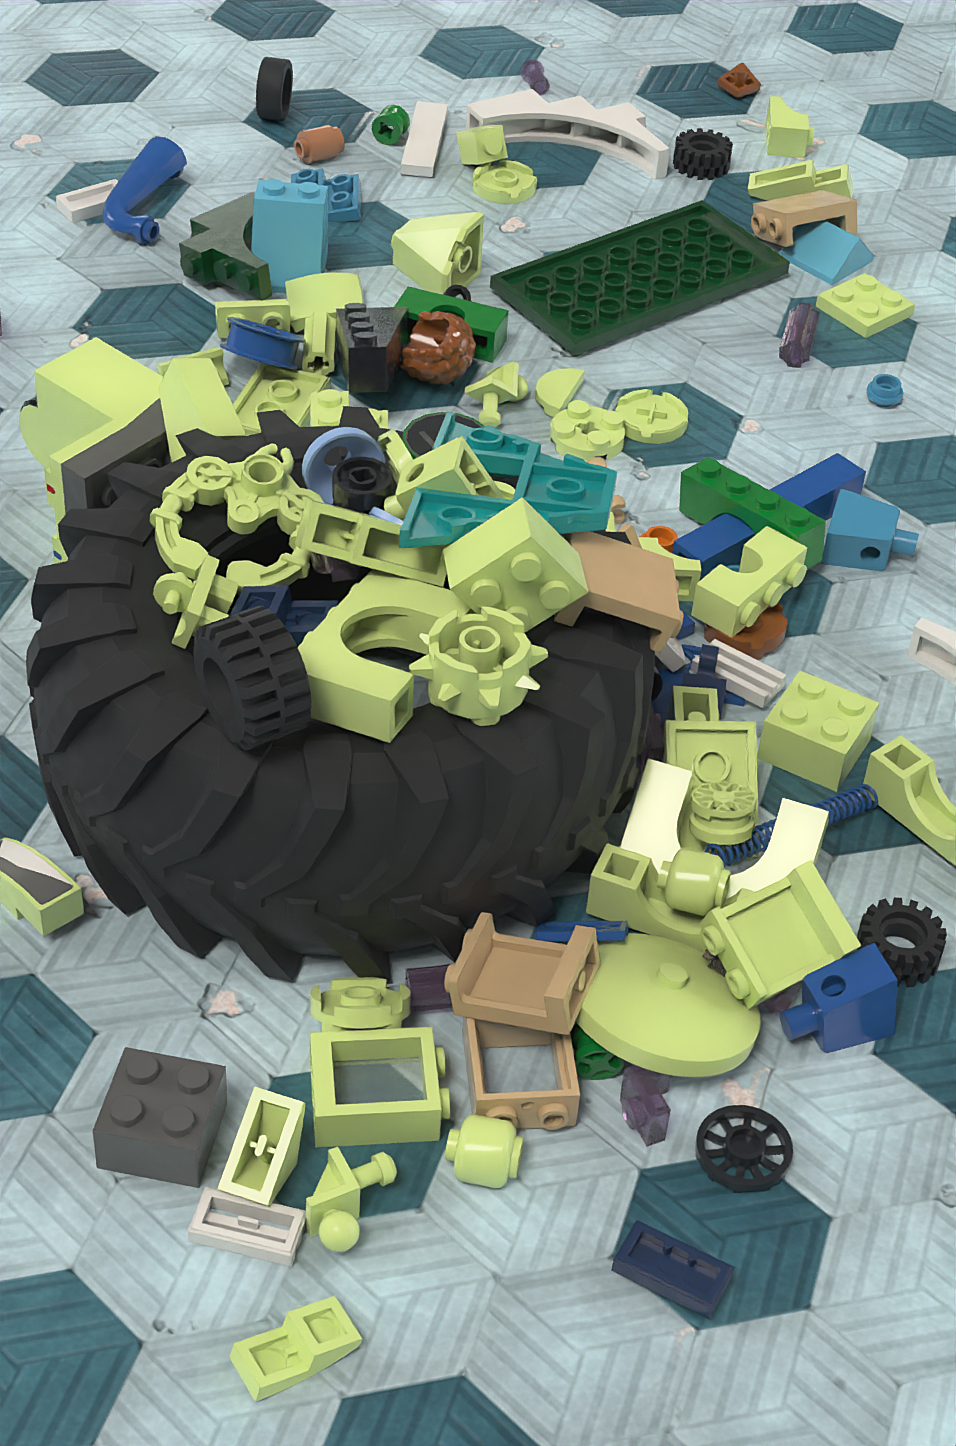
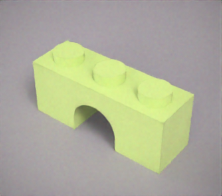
M766 526L744 544L739 572H735L720 564L696 584L691 615L733 638L745 626H752L759 614L767 607H774L788 589L797 587L802 582L807 571V567L804 565L807 547Z

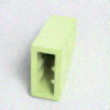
M173 358L158 387L171 462L186 456L175 435L198 428L225 441L247 436L211 358Z

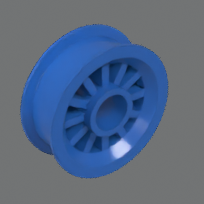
M227 317V320L232 324L227 342L220 344L221 348L262 363L288 369L299 368L294 364L299 343H305L306 339L265 324L236 317Z

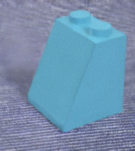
M278 179L258 180L253 201L251 252L259 259L268 263L272 292L286 293L285 282L299 277L325 273L328 259V186L317 185L313 182L299 184L286 183Z

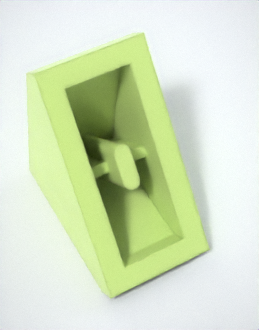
M254 1086L217 1189L270 1207L297 1165L306 1104L302 1101Z

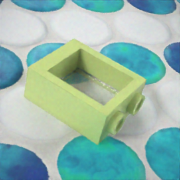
M432 1027L310 1033V1073L315 1148L440 1140L441 1120L450 1119V1098L448 1088H439L438 1078L445 1077V1055L443 1047H434Z

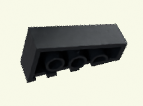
M363 303L345 304V308L336 309L337 354L349 393L386 392L394 378V372H397L399 368V361L403 359L402 350L408 344V307L366 308V304Z

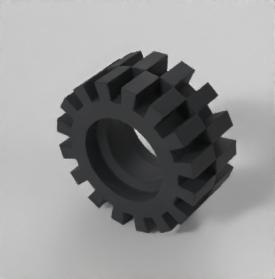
M697 128V132H694L693 129L687 130V133L681 132L675 141L673 167L675 170L679 169L678 172L680 174L687 173L686 177L689 178L697 176V180H703V177L713 180L715 176L719 179L723 174L726 175L730 168L733 143L730 142L729 137H723V133L718 132L714 134V130L708 129L707 132H703V128Z
M894 897L892 905L885 898L879 900L877 907L872 904L867 908L866 914L864 913L857 934V939L861 944L857 950L875 943L897 978V987H899L900 980H905L907 988L915 987L917 979L921 984H924L929 980L930 975L934 976L937 972L945 948L947 932L946 928H941L943 921L939 916L930 919L933 910L925 906L920 911L917 909V901L910 899L909 906L903 905L902 898ZM885 937H901L910 941L916 947H898L887 941Z

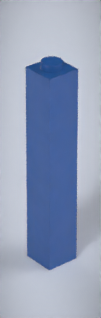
M836 453L769 490L807 509L814 515L828 520L832 518L840 489L861 495L866 471L841 454ZM725 513L675 540L672 554L687 559L700 560V580H702L720 564L725 567L729 565L740 566L744 544L756 534L742 519Z

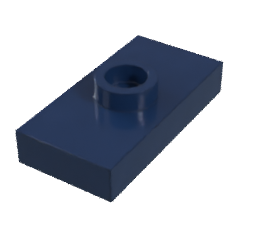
M636 1220L613 1259L611 1271L711 1319L733 1277L735 1267Z

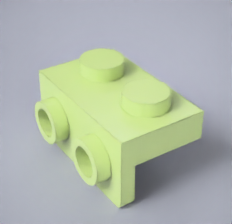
M286 299L215 302L218 338H228L232 323L227 320V317L250 320L290 332V304Z

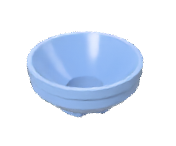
M342 427L325 432L309 446L304 455L302 475L306 487L319 494L324 503L333 504L332 474L337 465L330 466L324 462L327 452L337 446L346 447L348 454L345 460L354 457H369L385 463L382 449L375 439L363 430Z

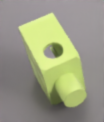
M463 436L407 462L402 468L395 495L385 499L384 509L387 513L404 521L416 488L503 499L505 497Z

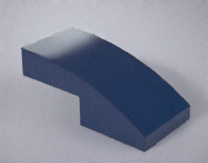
M243 586L230 616L257 606H264L281 620L295 643L301 644L306 634L314 631L326 618L330 609L338 606L339 601H293L289 586Z

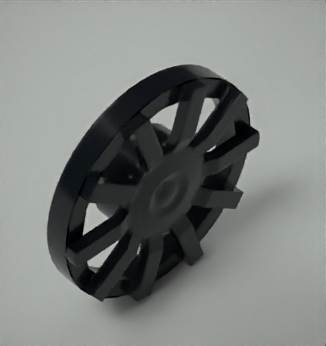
M731 1105L713 1111L702 1121L696 1136L695 1157L712 1182L716 1181L725 1187L733 1189V1193L760 1190L764 1192L770 1190V1187L781 1181L787 1174L793 1157V1144L785 1126L770 1113L752 1106ZM738 1117L744 1118L743 1124L732 1127L728 1119ZM752 1119L766 1125L767 1128L760 1132L757 1128L751 1126ZM720 1123L726 1135L725 1137L719 1136L709 1131V1129ZM775 1133L781 1145L766 1146V1139ZM704 1139L723 1146V1148L705 1150ZM783 1154V1161L779 1165L767 1159L764 1155ZM722 1157L725 1158V1160L719 1166H716L710 1160ZM760 1164L764 1168L772 1171V1173L767 1176H763L758 1168V1165ZM731 1166L737 1168L735 1176L729 1175L725 1172ZM749 1169L754 1179H744V1170Z

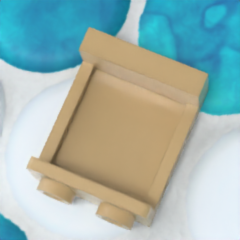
M819 190L753 203L751 226L755 237L784 247L793 245L792 229L794 226L825 220L851 234L858 233L857 200L825 190Z
M591 531L565 533L563 538L580 555L589 593L555 613L554 621L573 626L582 609L586 606L650 627V649L661 652L669 638H675L678 635L683 623V612L679 609L678 601L679 581L675 578L673 559Z
M481 912L473 929H468L465 933L462 951L456 963H451L446 971L445 991L450 993L454 1015L569 1035L600 966L596 928L576 925L568 944L565 945L498 934L494 928L492 914Z

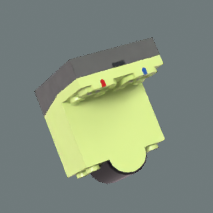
M97 337L34 370L36 396L25 401L20 409L19 424L22 437L34 458L44 466L48 504L54 507L57 534L52 536L54 563L68 560L59 540L58 523L70 509H107L119 499L111 486L107 475L108 472L124 462L162 468L172 463L158 388L163 377Z

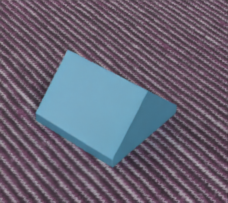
M825 220L797 225L793 231V245L789 247L783 246L780 251V255L790 261L791 264L830 285L837 283L871 263L874 258L872 252L860 238Z

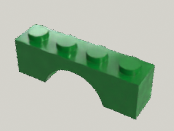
M709 457L681 471L679 511L703 525L725 513L732 514L747 523L755 534H758L768 526L807 547L804 562L807 570L822 561L826 520Z

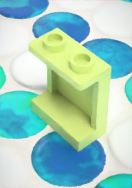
M811 860L795 867L786 877L722 909L718 906L710 910L700 922L702 927L701 937L706 948L712 955H718L727 971L725 978L729 989L737 999H743L748 1009L802 982V979L807 974L855 952L861 946Z

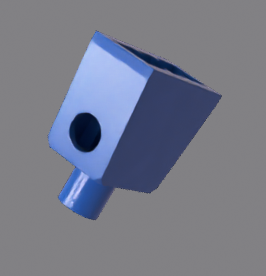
M876 944L867 945L807 974L802 979V1004L779 1012L782 1028L789 1040L811 1033L821 1051L826 1053L895 1035L897 978Z

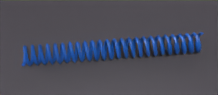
M861 784L858 787L848 789L845 792L828 797L809 806L822 809L821 807L823 806L824 810H828L830 816L827 826H830L832 823L843 821L845 818H850L864 812V810L868 811L870 808H875L878 804V797L871 786ZM864 788L869 789L873 793L875 798L873 804L869 793ZM860 791L865 793L868 801L864 800L863 796L859 793ZM777 818L755 826L754 831H752V841L748 839L745 843H738V846L737 844L731 845L732 850L728 845L709 844L704 852L708 853L709 849H711V854L717 855L714 850L715 848L718 849L717 856L722 859L724 868L731 866L733 863H738L740 860H745L746 857L751 858L753 854L758 855L760 852H765Z

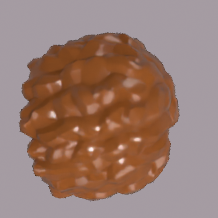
M439 311L433 313L421 312L418 315L420 321L417 322L412 330L413 333L409 336L411 342L402 350L403 359L400 368L406 370L411 377H417L421 382L428 381L430 384L436 385L441 383L446 385L456 378H461L471 365L475 353L476 343L473 340V331L470 325L463 318L452 313Z

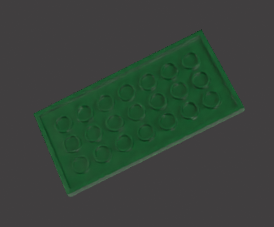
M701 200L491 275L490 288L573 355H577L788 274L790 261Z

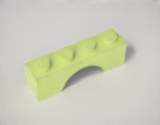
M900 735L870 754L863 784H867L875 790L880 807L956 866V807L947 798L939 784L934 760ZM864 788L869 793L871 800L875 801L873 793L869 789Z
M607 843L591 874L586 913L608 921H627L629 928L671 939L712 955L701 937L702 927L700 922L705 916L673 909L667 905L665 889L657 888L659 874L652 858ZM742 887L735 895L725 899L722 908L755 891Z

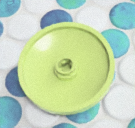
M628 933L625 940L597 941L600 966L575 1020L595 1042L612 1054L634 1065L654 1072L680 1077H707L722 1074L736 1068L747 1059L760 1031V1011L758 1005L748 1009L743 999H737L733 995L726 982L725 974L727 971L722 963L691 946L654 935Z

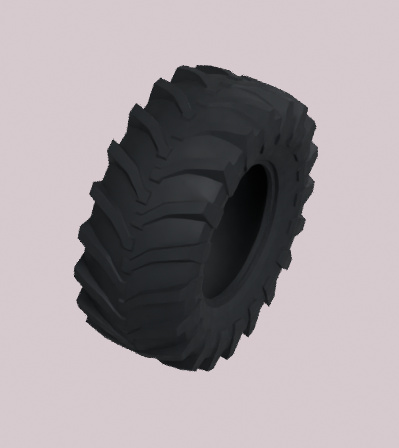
M343 406L339 426L299 427L281 410L257 412L261 433L227 441L198 428L175 435L186 456L162 468L124 462L107 473L111 486L119 498L107 509H70L58 523L59 540L68 560L38 567L31 596L33 619L41 622V627L35 632L26 654L27 686L30 688V696L34 698L29 703L30 717L41 778L48 804L73 856H83L88 870L100 888L122 913L126 914L147 904L155 921L175 945L199 958L223 936L233 938L238 942L246 956L267 977L293 981L303 955L310 954L341 956L347 966L359 978L377 977L391 981L389 953L432 944L456 963L462 951L465 933L468 929H473L481 912L491 913L493 920L506 915L537 927L540 923L546 922L556 915L554 903L546 890L548 886L564 871L592 874L608 843V833L602 827L611 814L621 813L632 801L640 769L635 766L636 756L642 753L654 679L655 651L650 649V627L584 606L573 626L554 621V615L528 630L525 632V635L531 644L546 648L548 652V658L529 668V676L540 685L539 690L528 689V693L521 705L508 714L501 715L499 722L495 725H476L469 718L451 714L442 707L435 706L429 702L413 708V716L390 743L310 717V722H307V727L246 751L238 749L227 739L215 723L206 706L194 665L195 637L191 635L185 649L172 644L182 612L174 614L164 612L153 595L156 581L165 574L174 573L159 553L155 540V527L150 523L151 512L155 508H160L163 503L162 493L165 488L171 486L177 478L187 472L188 465L195 458L213 456L219 457L228 464L243 462L249 456L254 455L260 448L273 443L277 445L278 450L272 456L276 457L281 463H283V459L280 456L281 450L288 448L291 451L294 466L290 476L299 488L307 489L302 475L304 455L309 446L325 432L335 428L352 427L365 431L377 442L380 435L391 430L380 428L367 407ZM395 430L402 440L403 431ZM343 446L332 448L325 456V464L330 466L338 465L347 457L348 449ZM385 451L383 452L385 457V464L387 466H390L388 461L391 459ZM490 475L493 481L506 483L516 489L519 476L502 479ZM394 478L392 496L395 495L397 483ZM226 500L223 503L212 506L199 504L194 501L190 511L180 510L178 513L182 518V527L179 530L180 537L199 543L208 552L209 556L219 559L215 574L226 578L228 565L232 561L248 560L267 567L276 563L281 554H292L294 551L289 545L290 535L281 530L277 523V516L265 520L252 533L239 534L228 527V504ZM591 531L632 545L625 532ZM318 553L319 563L322 559L324 567L328 562L330 567H334V562L327 560H332L333 557L326 555L324 557L323 554ZM312 556L309 561L311 565L308 576L302 579L298 578L288 586L293 601L338 600L340 603L349 594L352 586L355 583H359L372 568L361 566L324 573L315 568ZM446 574L444 585L441 588L450 590L448 576ZM235 595L228 612L225 614L230 616L239 595ZM382 647L410 655L417 659L426 656V654L405 648Z

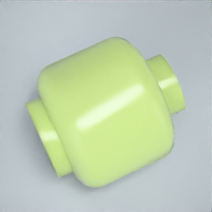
M681 848L674 855L672 862L663 860L659 871L657 888L665 889V901L669 907L706 916L715 907H723L729 887L731 871L724 870V863L717 855Z
M469 1115L464 1119L460 1130L450 1129L445 1160L454 1162V1174L459 1181L501 1188L507 1183L508 1178L517 1179L524 1137L516 1136V1128L509 1121L480 1115Z

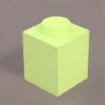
M483 125L456 132L462 164L480 165L508 158L502 125Z

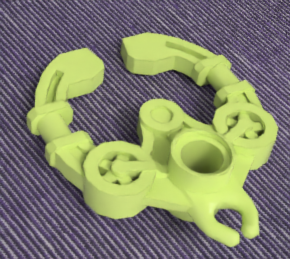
M273 443L260 448L254 455L249 456L243 462L228 464L219 457L213 456L195 458L188 465L187 472L177 478L171 486L165 488L162 493L163 503L160 508H155L151 512L150 523L155 527V540L159 553L174 573L183 572L188 578L195 580L198 577L206 554L208 555V552L199 543L180 537L179 530L182 527V518L178 515L179 511H190L194 501L199 504L212 506L223 503L226 500L228 504L227 524L232 531L239 534H249L254 532L268 518L277 516L278 525L282 531L290 535L289 545L294 549L292 554H281L276 563L267 567L248 560L232 561L228 565L226 578L239 583L237 595H240L243 586H288L298 578L302 579L308 576L311 565L309 561L313 553L295 546L307 498L323 502V500L314 491L299 488L290 474L293 470L294 460L288 448H283L280 452L283 463L272 456L278 450L277 445Z

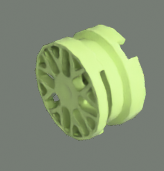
M726 781L709 782L697 786L691 793L690 805L692 813L689 819L691 834L697 839L717 845H734L747 841L752 837V831L755 828L753 817L757 802L755 793L748 787Z

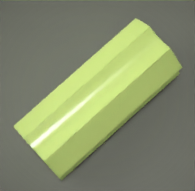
M314 311L310 317L305 318L304 339H306V342L303 343L302 370L326 376L329 372L334 371L336 319L332 318L327 311Z

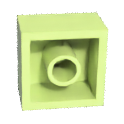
M523 497L443 549L450 590L477 614H481V607H492L509 612L524 623V633L589 593L579 553Z
M799 671L764 720L757 759L837 792L871 739L879 702Z

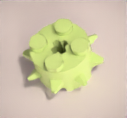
M481 607V614H466L457 617L458 609L450 611L436 620L429 634L420 633L419 638L429 646V654L410 664V673L428 679V695L433 705L442 707L451 714L469 718L479 726L495 725L499 722L501 715L508 714L521 705L528 693V689L539 690L540 685L529 676V668L548 658L547 649L532 645L524 633V623L507 611L492 607Z

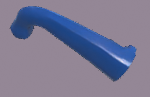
M156 136L149 140L105 201L102 218L109 228L122 233L134 234L135 240L142 245L154 242L157 239L160 228L159 224L154 222L152 216H133L128 212L168 178L175 179L182 174L184 166L187 165L186 156L182 148L166 137Z

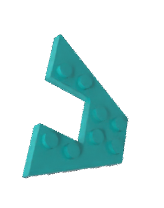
M447 411L432 450L463 436L490 475L502 479L519 476L513 499L416 488L400 528L399 548L452 544L522 497L559 534L606 530L616 489L617 471L587 463L583 459L570 454H566L562 461L540 453L541 444L517 435L502 433L497 428L489 425L483 428L465 426L455 422L456 413Z

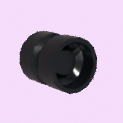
M354 457L340 462L334 468L332 474V505L370 515L369 513L373 507L385 511L384 501L387 497L392 496L393 474L389 466L374 458Z

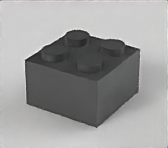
M125 1047L93 1128L96 1167L98 1169L199 1188L227 1107L226 1066Z

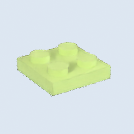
M866 273L818 294L816 301L817 308L864 338L913 316L915 307L913 302L903 297L899 292L888 288L877 281L875 277Z

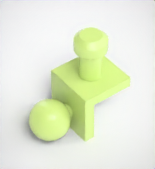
M513 361L487 371L485 377L465 387L466 395L483 403V411L479 413L478 421L484 426L489 425L496 428L500 425L501 414L497 412L498 404L508 400L518 402L527 395L528 384L524 377L518 375L519 364Z
M338 1146L329 1149L328 1163L313 1196L306 1198V1230L309 1236L312 1237L319 1234L322 1244L334 1252H344L351 1249L356 1244L360 1233L359 1224L356 1220L359 1218L360 1189L378 1182L381 1186L394 1182L397 1171L391 1156L380 1152L371 1156V1162L350 1169Z

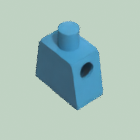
M840 489L827 531L821 564L883 571L886 569L890 552L914 556L919 534L896 529L900 510L897 507Z

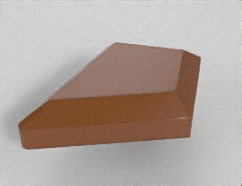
M739 63L718 79V86L736 99L759 91L761 83L744 63Z

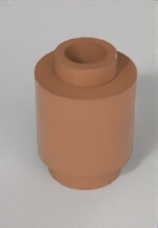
M330 125L300 131L294 142L296 155L306 164L335 158L338 153L343 152L345 147L341 130Z

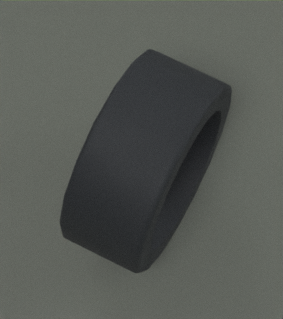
M263 58L256 84V111L259 118L278 121L286 119L293 86V69L289 59Z

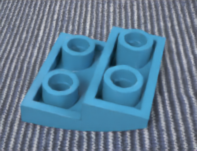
M323 168L316 170L303 169L295 174H291V183L313 182L317 185L328 186V222L361 220V182L358 174H340L327 180Z

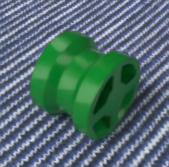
M387 105L372 122L371 130L373 136L382 144L394 145L410 126L409 115L398 105Z
M578 1024L572 1028L570 1035L572 1048L576 1051L574 1060L578 1076L589 1080H604L615 1076L624 1067L623 1059L595 1042Z

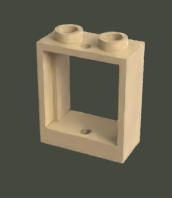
M463 1017L462 1035L472 1115L506 1120L511 1122L516 1129L544 1128L555 1130L567 1126H576L580 1090L570 1034L564 1035ZM551 1045L557 1090L486 1094L481 1048Z

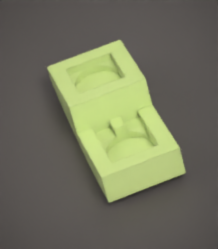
M332 1296L287 1312L281 1327L233 1343L229 1358L254 1401L257 1402L290 1388L329 1367L359 1347L362 1337L336 1296Z

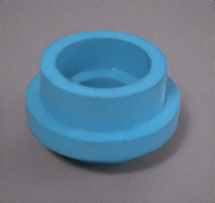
M879 374L868 384L866 394L876 405L888 407L902 400V384L893 375Z

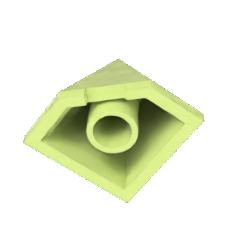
M471 212L409 220L403 227L396 230L392 236L393 265L425 291L443 295L445 290L452 285H462L466 288L481 274L484 214L481 212Z

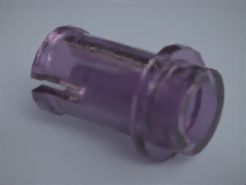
M528 60L521 68V77L529 84L530 89H533L540 96L544 95L550 88L549 81L544 75V66L537 60Z

